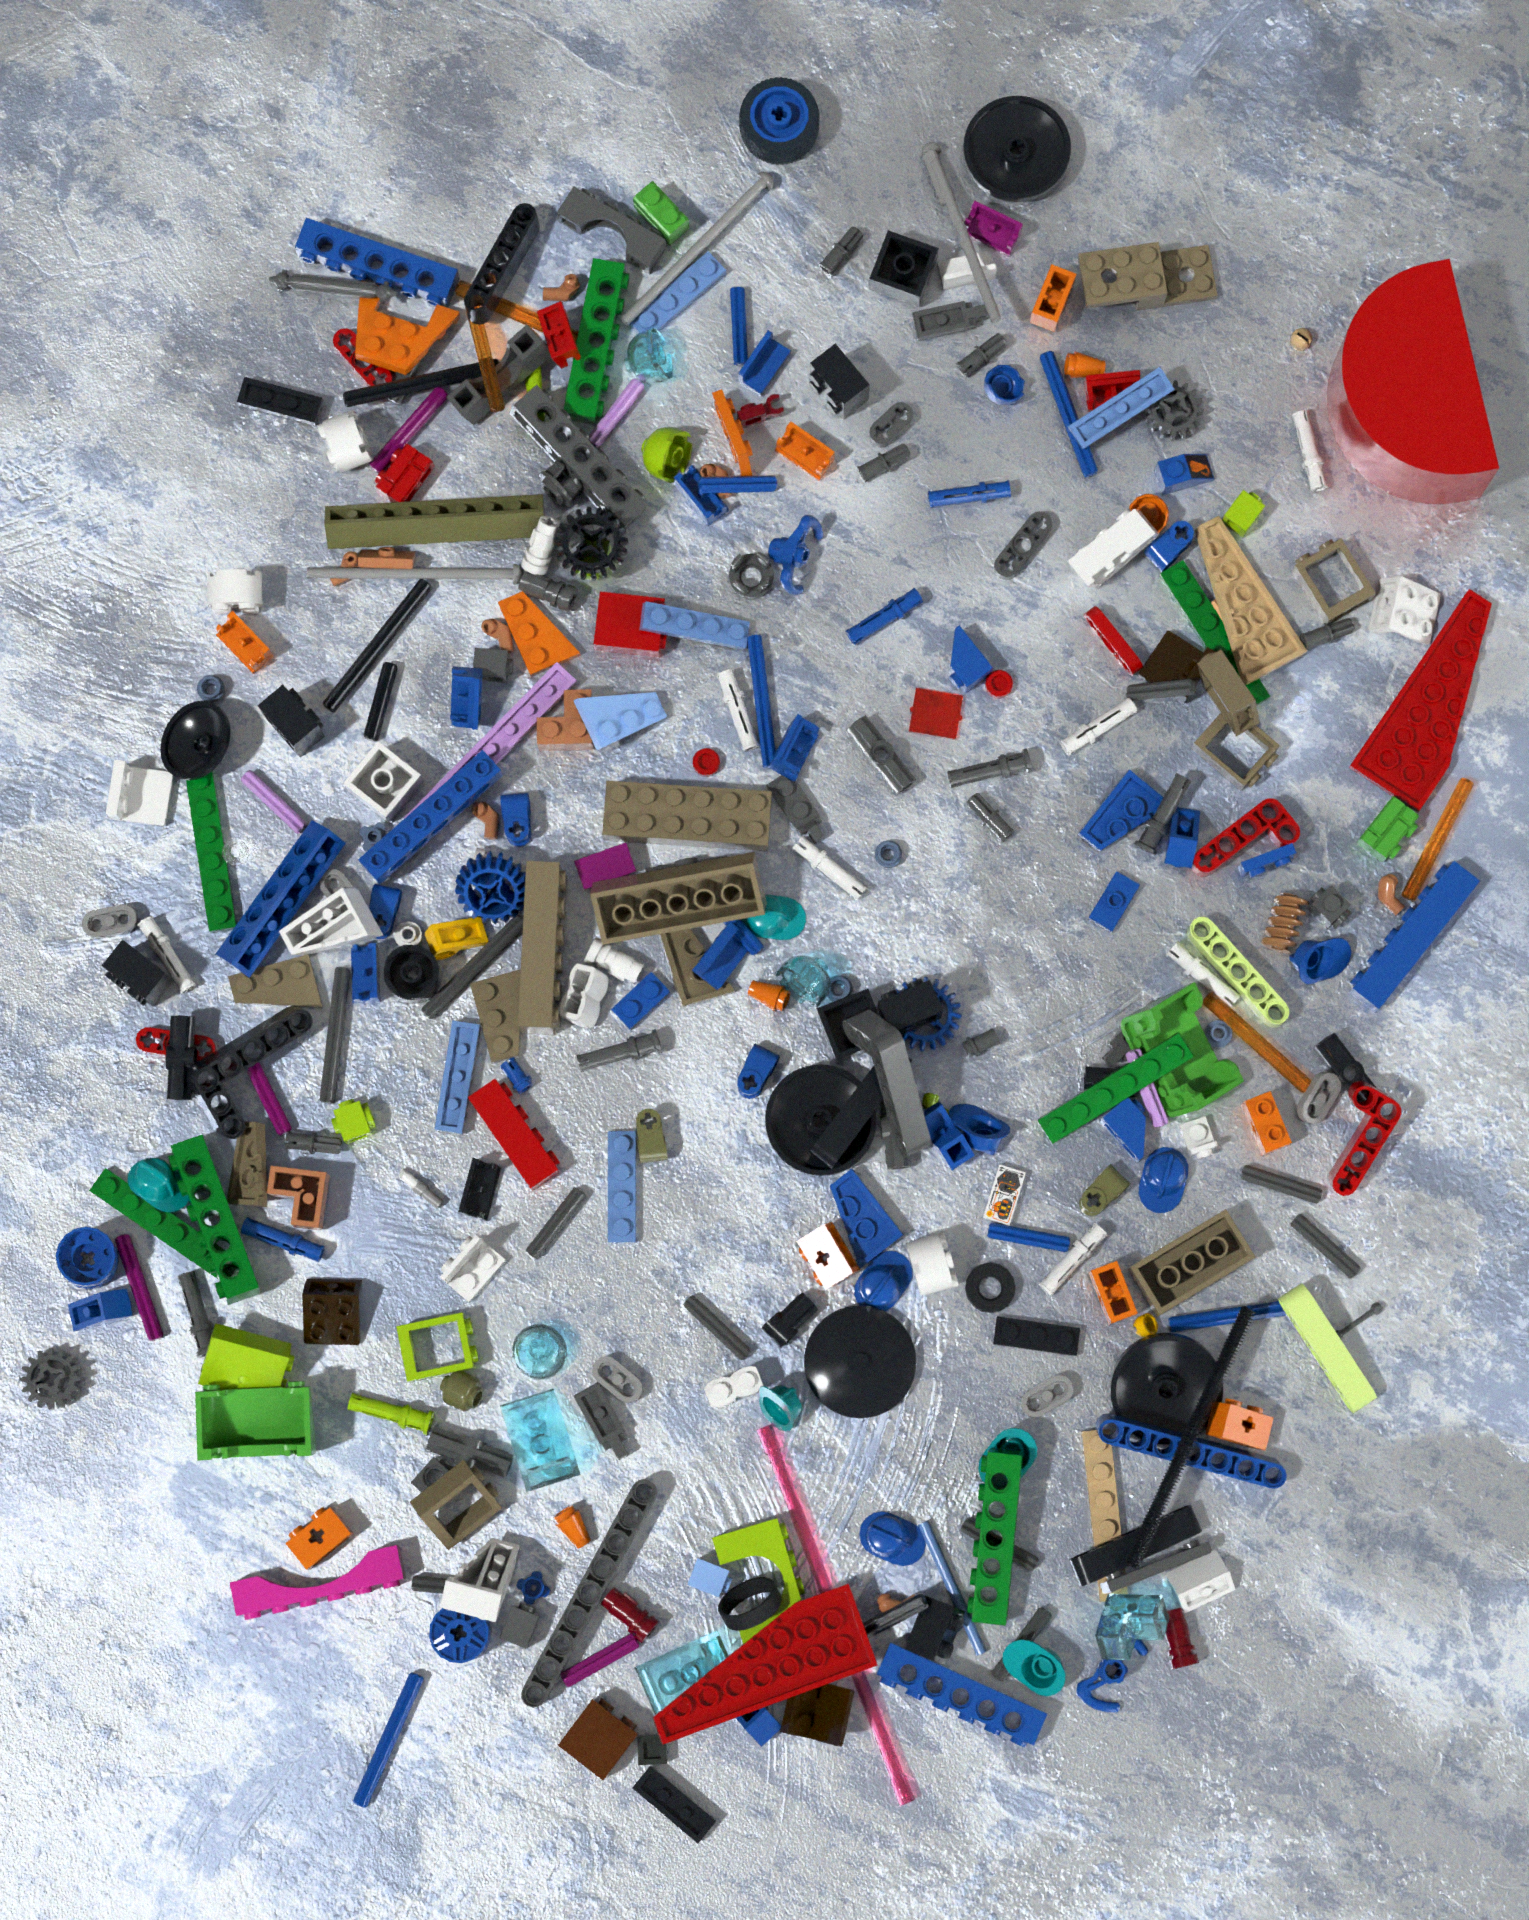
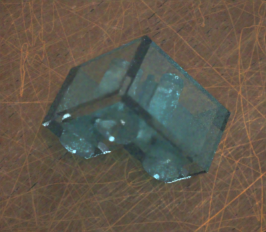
M1107 1595L1095 1634L1103 1660H1130L1136 1639L1164 1640L1169 1616L1163 1595Z

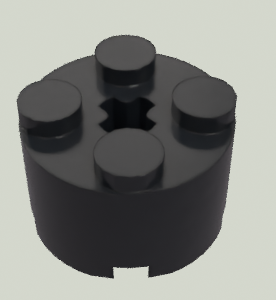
M402 945L393 950L387 957L384 966V981L397 999L407 1004H418L429 1000L439 989L442 982L441 969L436 958L428 949L417 945ZM410 969L414 972L417 971V978L412 979L409 977L408 971Z

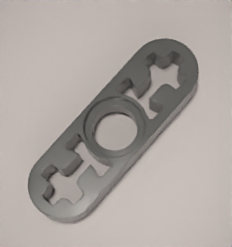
M1041 511L1033 513L999 554L994 563V573L998 578L1002 580L1014 578L1051 531L1052 520L1047 513ZM1041 519L1044 520V527L1046 529H1038L1033 538L1030 535L1035 526L1033 521L1039 522ZM1020 539H1025L1029 541L1031 548L1029 551L1021 553L1015 548V543ZM1013 554L1016 558L1011 564L1012 571L1006 570L1002 572V565L1000 563L1006 564Z

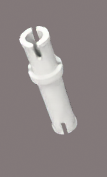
M1300 410L1293 413L1292 417L1304 462L1302 467L1303 470H1306L1310 491L1315 492L1316 489V492H1320L1328 488L1322 467L1324 461L1318 452L1309 410Z
M733 669L722 671L717 674L725 696L722 699L724 704H727L743 752L756 749L760 745L743 701L744 693L739 690Z
M1126 698V700L1087 725L1083 723L1079 726V730L1060 741L1062 749L1070 756L1087 743L1091 745L1096 741L1095 738L1115 727L1129 716L1137 713L1135 704L1130 698Z
M804 835L798 840V842L806 847V850L798 843L792 849L808 860L814 870L818 868L823 874L855 898L856 901L861 897V894L853 887L864 893L867 889L866 885L849 874L827 856V851L818 849Z
M149 916L139 922L138 927H140L149 941V948L152 952H156L178 986L181 994H185L196 987L197 984L193 981L169 943L170 938L168 935L164 936L154 917Z
M1177 941L1166 954L1185 969L1184 973L1187 976L1189 974L1192 975L1226 1004L1229 1009L1241 996V994H1238L1201 962L1202 958L1199 956L1195 957L1180 942Z
M1094 1223L1079 1241L1076 1240L1073 1243L1074 1247L1038 1285L1047 1294L1052 1296L1086 1258L1089 1259L1093 1255L1091 1252L1108 1234L1098 1224Z

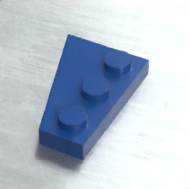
M1127 770L1078 832V835L1097 851H1101L1153 817L1163 796L1131 770Z
M850 1169L830 1185L857 1264L861 1269L904 1234L853 1169Z

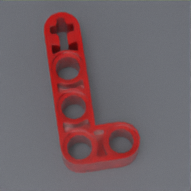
M1267 798L1199 849L1194 856L1191 869L1197 876L1207 877L1264 833L1279 848L1292 843L1294 845L1300 836V828L1278 800ZM1265 807L1272 808L1276 813V817L1273 819L1266 818L1262 813V809ZM1250 824L1253 826L1254 834L1245 835L1242 833L1241 825ZM1284 828L1289 829L1293 834V839L1284 840L1281 838L1279 831ZM1222 840L1231 842L1233 850L1224 852L1219 847V842ZM1214 853L1215 857L1208 866L1204 865L1201 867L1199 865L1201 859L1206 860Z
M1364 1081L1353 1083L1348 1090V1097L1359 1110L1366 1114L1328 1176L1331 1187L1342 1196L1351 1195L1357 1189L1401 1116L1400 1105L1390 1095ZM1369 1090V1097L1365 1101L1359 1102L1356 1100L1359 1091ZM1384 1104H1392L1393 1110L1390 1114L1384 1116L1380 1114L1381 1107ZM1372 1127L1378 1128V1135L1375 1138L1366 1139L1368 1129ZM1355 1152H1364V1157L1360 1162H1351V1157ZM1348 1165L1355 1172L1352 1173L1350 1169L1348 1171L1345 1166ZM1339 1178H1342V1179L1347 1178V1179H1348V1183H1347V1184H1345V1183L1339 1184V1183H1338V1179H1339Z

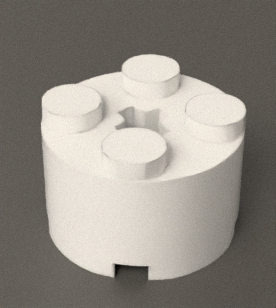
M354 410L324 420L322 424L317 425L322 440H326L328 447H330V449L326 450V454L337 472H345L373 461V458L370 456L372 455L370 444L363 427L356 424V420H359Z
M247 569L216 570V576L211 572H207L208 607L215 611V614H229L232 609H240L242 613L246 614L259 613V607L263 606L262 572L254 570V575H247Z
M944 1232L906 1243L920 1295H928L959 1286L955 1270L949 1271V1268L954 1267L950 1251L944 1252L943 1250L948 1248Z

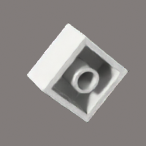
M378 741L343 784L347 791L386 822L390 823L424 781L417 771Z

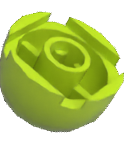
M664 427L655 430L644 440L641 448L646 470L662 481L673 483L674 476L677 475L679 470L684 473L690 461L692 443L688 442L687 438L691 437L690 434L674 427Z

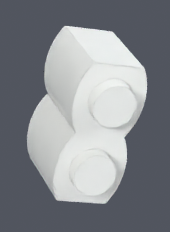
M577 963L571 970L568 979V991L564 994L560 1003V1016L575 1025L592 1028L599 1017V1002L607 992L608 976L594 967Z
M748 1366L737 1370L730 1378L721 1377L712 1380L704 1387V1391L711 1408L719 1409L729 1406L737 1398H747L757 1394L763 1383L757 1368Z

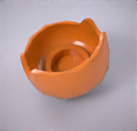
M1144 494L1136 497L1129 506L1131 511L1133 509L1140 510L1158 533L1166 527L1169 520V510L1163 499L1159 496Z

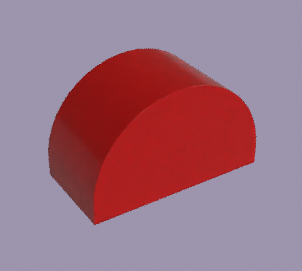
M1450 259L1429 262L1404 270L1386 280L1366 298L1352 319L1331 367L1327 387V410L1330 425L1335 439L1347 460L1365 479L1381 490L1404 500L1424 504H1451L1479 499L1499 470Z

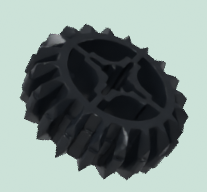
M588 506L586 509L587 514L582 515L581 510L577 509V518L570 514L566 516L569 525L562 522L559 524L563 532H556L555 537L559 542H556L554 547L560 551L557 554V559L564 560L562 567L567 569L572 566L570 570L572 576L581 571L580 577L582 580H585L587 573L591 574V579L595 581L597 579L596 573L601 572V576L607 578V569L613 573L617 571L613 563L618 565L624 563V560L619 555H627L628 550L623 546L629 544L628 538L622 537L626 534L625 527L618 528L621 524L619 518L611 521L613 514L610 511L605 516H602L603 511L600 507L597 509L596 514H592V509ZM598 525L601 527L595 531H590L584 526ZM576 532L581 542L576 547V551L571 553L569 542L572 535ZM611 534L614 538V546L607 556L602 545L607 541L606 537ZM585 538L592 543L596 541L598 550L592 545L587 546ZM592 556L595 557L598 560V562L587 563L580 561L579 559L583 560L587 557Z

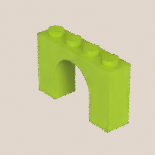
M777 1518L712 1538L720 1565L750 1556H760L775 1563L783 1576L784 1588L780 1607L763 1623L750 1629L740 1630L743 1644L792 1604L802 1601L800 1595L805 1594L801 1577L795 1578L792 1567L797 1566L793 1550L787 1551L784 1540L789 1539L785 1523L779 1524Z

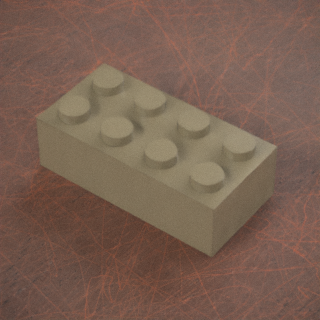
M1225 1209L1132 1265L1127 1270L1154 1314L1158 1317L1255 1258V1255Z

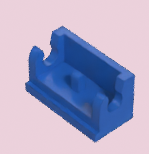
M690 465L689 470L685 474L678 473L674 476V483L708 527L727 513L729 509L717 493L699 492L698 481L701 475L694 465Z
M452 667L450 714L452 726L478 730L481 721L483 669Z
M797 714L791 721L768 768L795 782L819 735L817 733L820 728Z
M368 943L367 946L354 944L351 948L352 1003L381 1002L379 947L376 943Z

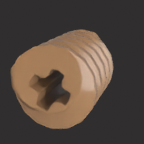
M1280 893L1281 896H1275L1273 900L1278 906H1274L1270 910L1274 916L1269 917L1267 920L1268 924L1272 927L1265 928L1264 933L1268 937L1262 938L1261 944L1276 952L1292 954L1287 948L1296 947L1297 943L1290 938L1300 936V933L1293 928L1294 926H1303V922L1298 920L1297 916L1306 915V912L1300 909V905H1309L1310 902L1297 895Z

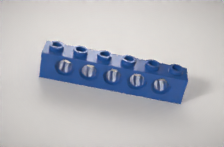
M309 218L305 219L295 245L297 255L306 263L315 264V262L324 264L325 268L330 271L339 273L341 270L350 273V276L356 280L365 281V279H368L379 286L384 284V281H387L391 288L400 290L402 295L413 299L416 296L426 299L425 301L435 307L437 304L449 307L460 279L458 269ZM324 244L333 245L331 250L327 252L320 251V247ZM350 252L358 254L354 260L345 259V256ZM374 261L383 262V265L378 269L370 268L371 263ZM405 269L408 271L405 277L399 278L395 276L398 270ZM425 278L434 280L430 286H422L420 284Z
M482 750L358 859L361 866L380 885L502 778L501 769Z
M311 820L215 955L250 978L281 935L279 931L289 924L346 842L328 828Z
M889 1643L876 1673L881 1676L879 1682L894 1689L897 1684L908 1689L905 1694L921 1700L923 1696L934 1700L932 1706L947 1712L950 1707L960 1712L958 1718L974 1724L975 1719L986 1724L984 1730L1000 1736L1001 1731L1012 1736L1011 1742L1026 1748L1027 1743L1034 1746L1047 1716V1713L893 1643ZM910 1664L915 1667L916 1676L913 1680L905 1681L901 1678L900 1670L904 1665ZM932 1676H937L942 1681V1688L936 1693L929 1692L926 1687L927 1680ZM958 1688H964L968 1692V1700L962 1705L954 1703L952 1699L953 1692ZM984 1700H990L994 1704V1712L990 1716H982L979 1713V1704ZM1010 1712H1017L1020 1716V1724L1016 1728H1008L1005 1724V1717Z

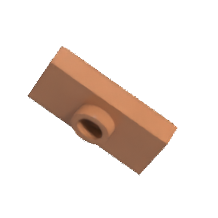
M381 547L379 550H361L358 556V567L412 569L415 563V551H395L393 547Z

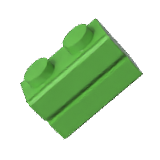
M654 181L650 182L633 197L634 209L653 229L663 234L669 246L689 230V219L682 211H679V208Z
M1392 796L1356 843L1382 863L1387 857L1392 860L1402 848L1398 844L1403 836L1409 839L1419 826L1415 823L1419 815L1405 806L1399 799Z

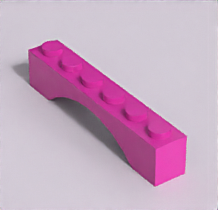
M399 1545L369 1551L360 1563L348 1573L320 1586L307 1588L288 1587L274 1583L262 1576H256L230 1582L236 1616L244 1615V1619L249 1620L262 1617L261 1611L272 1609V1614L289 1611L288 1605L299 1603L300 1608L316 1605V1599L327 1597L328 1602L345 1598V1592L355 1590L356 1595L373 1592L372 1586L383 1584L384 1589L400 1586L399 1580L406 1579L400 1547Z

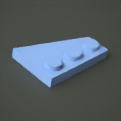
M656 692L586 697L573 700L596 750L667 717Z

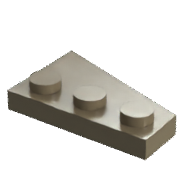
M691 929L658 934L681 1008L735 992L727 981L724 982L720 989L716 990L692 971L705 951Z
M308 954L256 968L250 978L242 973L228 976L236 1004L323 1008Z
M521 969L470 983L492 1064L508 1060L512 1057H519L520 1030L518 1028Z
M244 1121L245 1130L236 1141L227 1202L230 1205L267 1207L265 1124Z

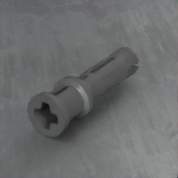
M1027 748L1022 749L1021 753L1009 756L1001 754L997 757L998 759L990 762L947 771L951 788L992 777L1002 776V778H1010V774L1023 771L1032 772Z
M1178 773L1175 774L1153 818H1149L1146 821V828L1139 841H1135V846L1154 856L1156 855V848L1163 835H1167V830L1169 829L1167 825L1191 784V780Z
M654 1029L650 1034L640 1037L629 1036L627 1042L577 1055V1060L580 1063L581 1072H584L585 1070L631 1057L632 1060H639L640 1056L653 1052L660 1054L662 1053V1048L657 1031Z
M195 1271L180 1274L177 1278L192 1325L189 1333L194 1336L198 1350L196 1357L202 1358L206 1355L214 1324L208 1321Z

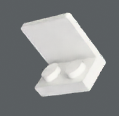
M1402 576L1379 579L1368 631L1375 634L1395 632L1423 645H1429L1441 594Z
M114 760L106 814L111 820L165 826L173 775L167 771L130 767L126 761Z
M477 1234L474 1238L471 1236L467 1237L460 1245L461 1253L456 1259L449 1258L440 1269L443 1272L440 1278L469 1303L506 1261Z

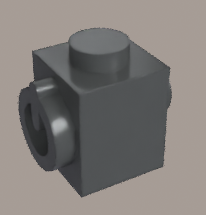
M1332 885L1327 890L1321 887L1310 898L1313 903L1308 910L1327 929L1330 926L1336 929L1352 914L1348 909L1351 904Z

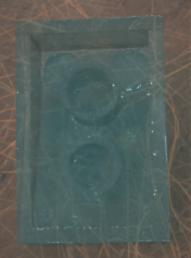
M554 1389L500 1405L526 1492L580 1475Z
M717 1630L634 1667L654 1714H657L728 1657V1653Z

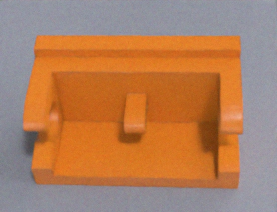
M790 421L783 437L778 438L775 451L819 481L835 460V451Z
M233 611L227 615V622L224 625H217L216 631L218 633L216 636L253 674L273 657L270 649Z

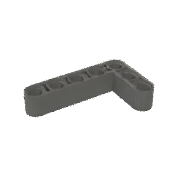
M869 1009L844 1020L843 1028L848 1039L872 1057L894 1140L901 1155L906 1158L931 1146V1138L905 1042L899 1030Z

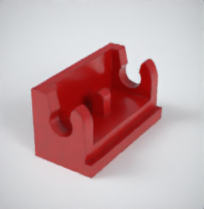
M557 302L537 311L552 360L561 369L568 366L567 358L575 357V360H580V353L563 302Z
M1140 370L1086 375L1084 389L1087 412L1093 411L1141 379Z

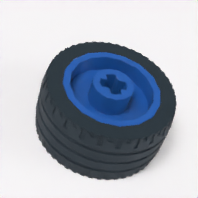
M775 77L761 81L759 84L757 83L746 94L739 113L740 134L745 146L751 154L766 163L784 165L801 159L813 147L819 133L820 115L818 105L812 93L796 80Z

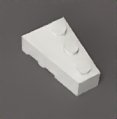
M1127 509L1117 518V523L1110 528L1106 527L1094 541L1085 545L1068 560V563L1087 586L1099 588L1160 535L1140 510L1133 509L1131 511Z
M358 888L339 889L279 931L291 955H309L383 936Z
M491 1538L474 1554L473 1560L468 1564L464 1563L454 1577L450 1576L445 1581L440 1608L478 1617L481 1620L496 1622L514 1573L519 1545Z

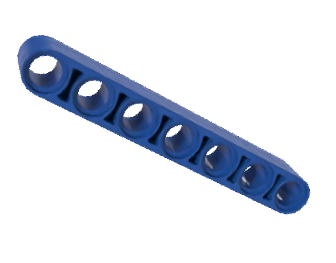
M1110 1413L1101 1415L1095 1425L1100 1439L1107 1444L1169 1461L1174 1457L1173 1454L1177 1450L1176 1447L1180 1444L1179 1441H1181L1182 1434H1184ZM1106 1424H1116V1430L1112 1434L1108 1435L1102 1432ZM1136 1430L1144 1432L1140 1441L1132 1442L1129 1440L1132 1432ZM1162 1438L1171 1439L1170 1445L1166 1449L1157 1448V1443ZM1195 1438L1198 1440L1194 1441L1196 1443L1195 1446L1198 1447L1195 1455L1187 1457L1189 1461L1185 1460L1187 1464H1184L1274 1489L1281 1487L1287 1477L1284 1467L1275 1458L1203 1438ZM1215 1453L1225 1454L1224 1460L1221 1463H1211V1458ZM1250 1460L1252 1462L1251 1467L1247 1471L1238 1470V1466L1242 1461ZM1276 1467L1279 1469L1276 1477L1272 1479L1265 1477L1266 1471L1269 1468Z

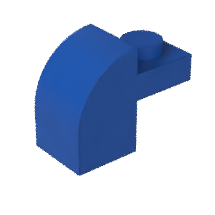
M940 1102L923 1111L931 1138V1145L951 1170H954L975 1156L964 1135L955 1127Z

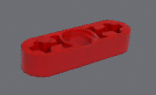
M343 328L334 334L333 344L336 351L367 386H373L377 383L375 377L371 374L374 369L380 378L386 376L385 382L393 381L388 369L379 366L375 368L376 365L373 364L366 368H359L356 365L355 351L351 353V350L346 345L341 346L342 343L340 341L343 337L345 339L351 337L350 342L355 349L356 334L352 330Z
M1097 606L1084 613V618L1129 675L1133 676L1143 668L1139 657Z
M145 1027L137 1033L136 1044L141 1051L147 1054L166 1057V1048L170 1042V1030ZM149 1034H152L154 1039L162 1041V1035H166L163 1040L164 1050H160L161 1045L151 1043L150 1047L146 1048V1044L142 1042V1039L148 1038ZM195 1034V1046L200 1047L203 1045V1042H206L207 1046L211 1048L210 1052H205L204 1056H201V1053L197 1050V1062L217 1051V1047L211 1038Z

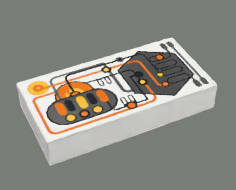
M999 1164L983 1215L984 1219L1010 1226L1026 1172Z

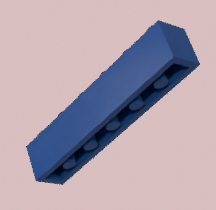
M1453 861L1449 866L1442 865L1434 875L1437 882L1432 888L1427 885L1417 897L1421 901L1415 909L1410 906L1401 917L1404 923L1400 929L1393 928L1384 939L1387 943L1382 951L1376 949L1367 960L1370 966L1366 972L1363 973L1360 970L1351 980L1350 984L1354 987L1349 993L1374 1013L1381 1008L1480 882L1479 879L1457 862Z

